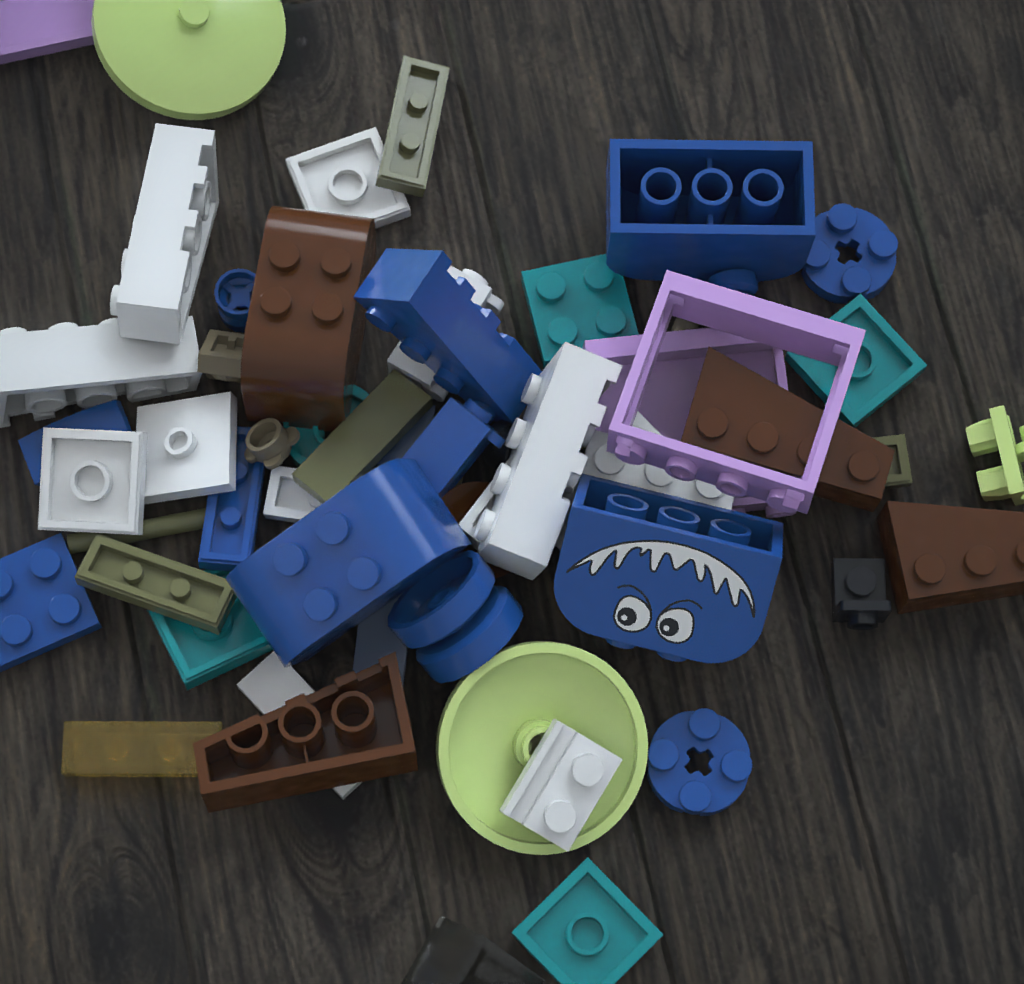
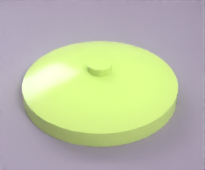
M94 0L91 25L94 45L98 57L110 78L126 95L138 104L153 112L176 119H214L243 108L253 101L268 85L280 63L284 50L286 24L281 0Z
M532 641L503 648L481 667L462 677L443 708L436 736V758L444 790L456 811L471 828L487 840L505 849L531 855H550L567 852L499 810L554 718L623 759L569 851L585 846L609 831L630 808L641 787L648 759L647 728L641 707L629 685L615 669L594 654L578 647L552 641Z

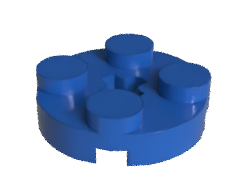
M839 203L834 205L829 211L816 216V237L807 262L801 272L806 285L815 294L833 303L847 304L848 300H853L859 294H862L866 300L878 295L889 282L896 266V250L898 248L896 236L878 217L868 211L853 208L849 204ZM849 246L855 249V255L860 258V261L857 263L849 260L846 264L840 263L838 261L840 252L836 248Z
M707 708L685 711L666 720L653 735L648 750L647 779L658 799L670 809L691 815L711 816L730 807L745 789L752 770L750 749L742 732L727 718ZM695 750L698 754L706 752L711 757L707 764L711 772L706 776L700 771L690 774L685 768L690 761L687 755L688 752Z

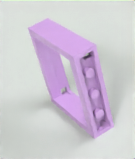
M666 270L608 429L607 452L614 453L618 459L628 464L642 465L646 463L665 469L667 474L682 481L696 479L715 485L719 491L729 496L743 497L747 495L766 501L770 507L780 512L794 513L798 511L808 514L866 330ZM672 316L838 366L802 479L632 426Z

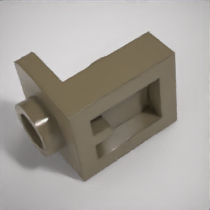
M210 329L198 354L197 372L206 373V377L209 379L241 383V358L244 334Z

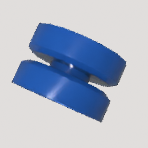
M471 550L460 552L406 590L394 603L387 617L388 627L404 646L410 649L417 648L416 661L431 679L438 683L452 682L460 679L488 662L512 638L523 618L522 606L506 587L494 585L495 575L493 570L479 553Z

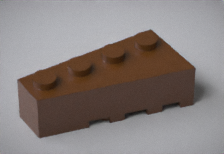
M708 346L681 442L802 479L824 411ZM838 419L814 496L874 512L882 499L895 450Z
M887 501L877 516L898 614L1024 595V512Z
M396 651L379 658L377 664L355 673L353 670L335 678V683L307 696L302 693L285 701L284 706L263 716L256 714L194 742L193 749L200 792L208 813L418 771L416 749Z

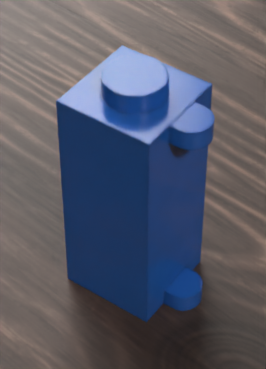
M450 397L402 459H415L442 499L449 490L456 486L490 442L500 449L506 440L487 424L493 416L474 400L468 398L462 404L460 401Z

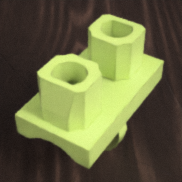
M1005 406L990 408L991 418L979 421L965 428L971 453L974 457L999 451L1002 461L1001 466L976 472L981 496L984 501L1012 498L1015 506L1024 504V473L1021 462H1024V425L1019 427L1022 442L1016 444L1009 415L1006 414Z

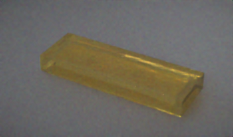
M64 721L61 774L63 776L198 777L193 743L223 730L224 725L222 722Z

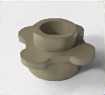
M263 419L257 422L247 433L245 439L247 448L244 452V457L249 463L258 461L264 463L267 469H275L289 456L292 445L296 444L300 438V433L295 427L284 428L277 419Z

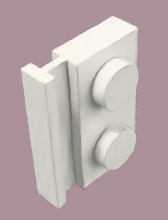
M554 718L499 810L568 852L623 759Z

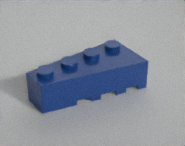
M386 248L353 296L367 310L365 317L377 328L385 332H391L402 342L399 348L405 355L418 363L426 364L435 373L433 379L440 387L452 394H458L465 401L471 398L489 412L493 417L487 424L499 420H505L513 424L527 406L526 403L521 402V396L530 375L534 373L539 376L542 372L541 369L515 338L496 331L501 321L492 310L472 302L471 298L476 290L468 280L460 276L456 280L448 273L447 270L452 261L444 251Z

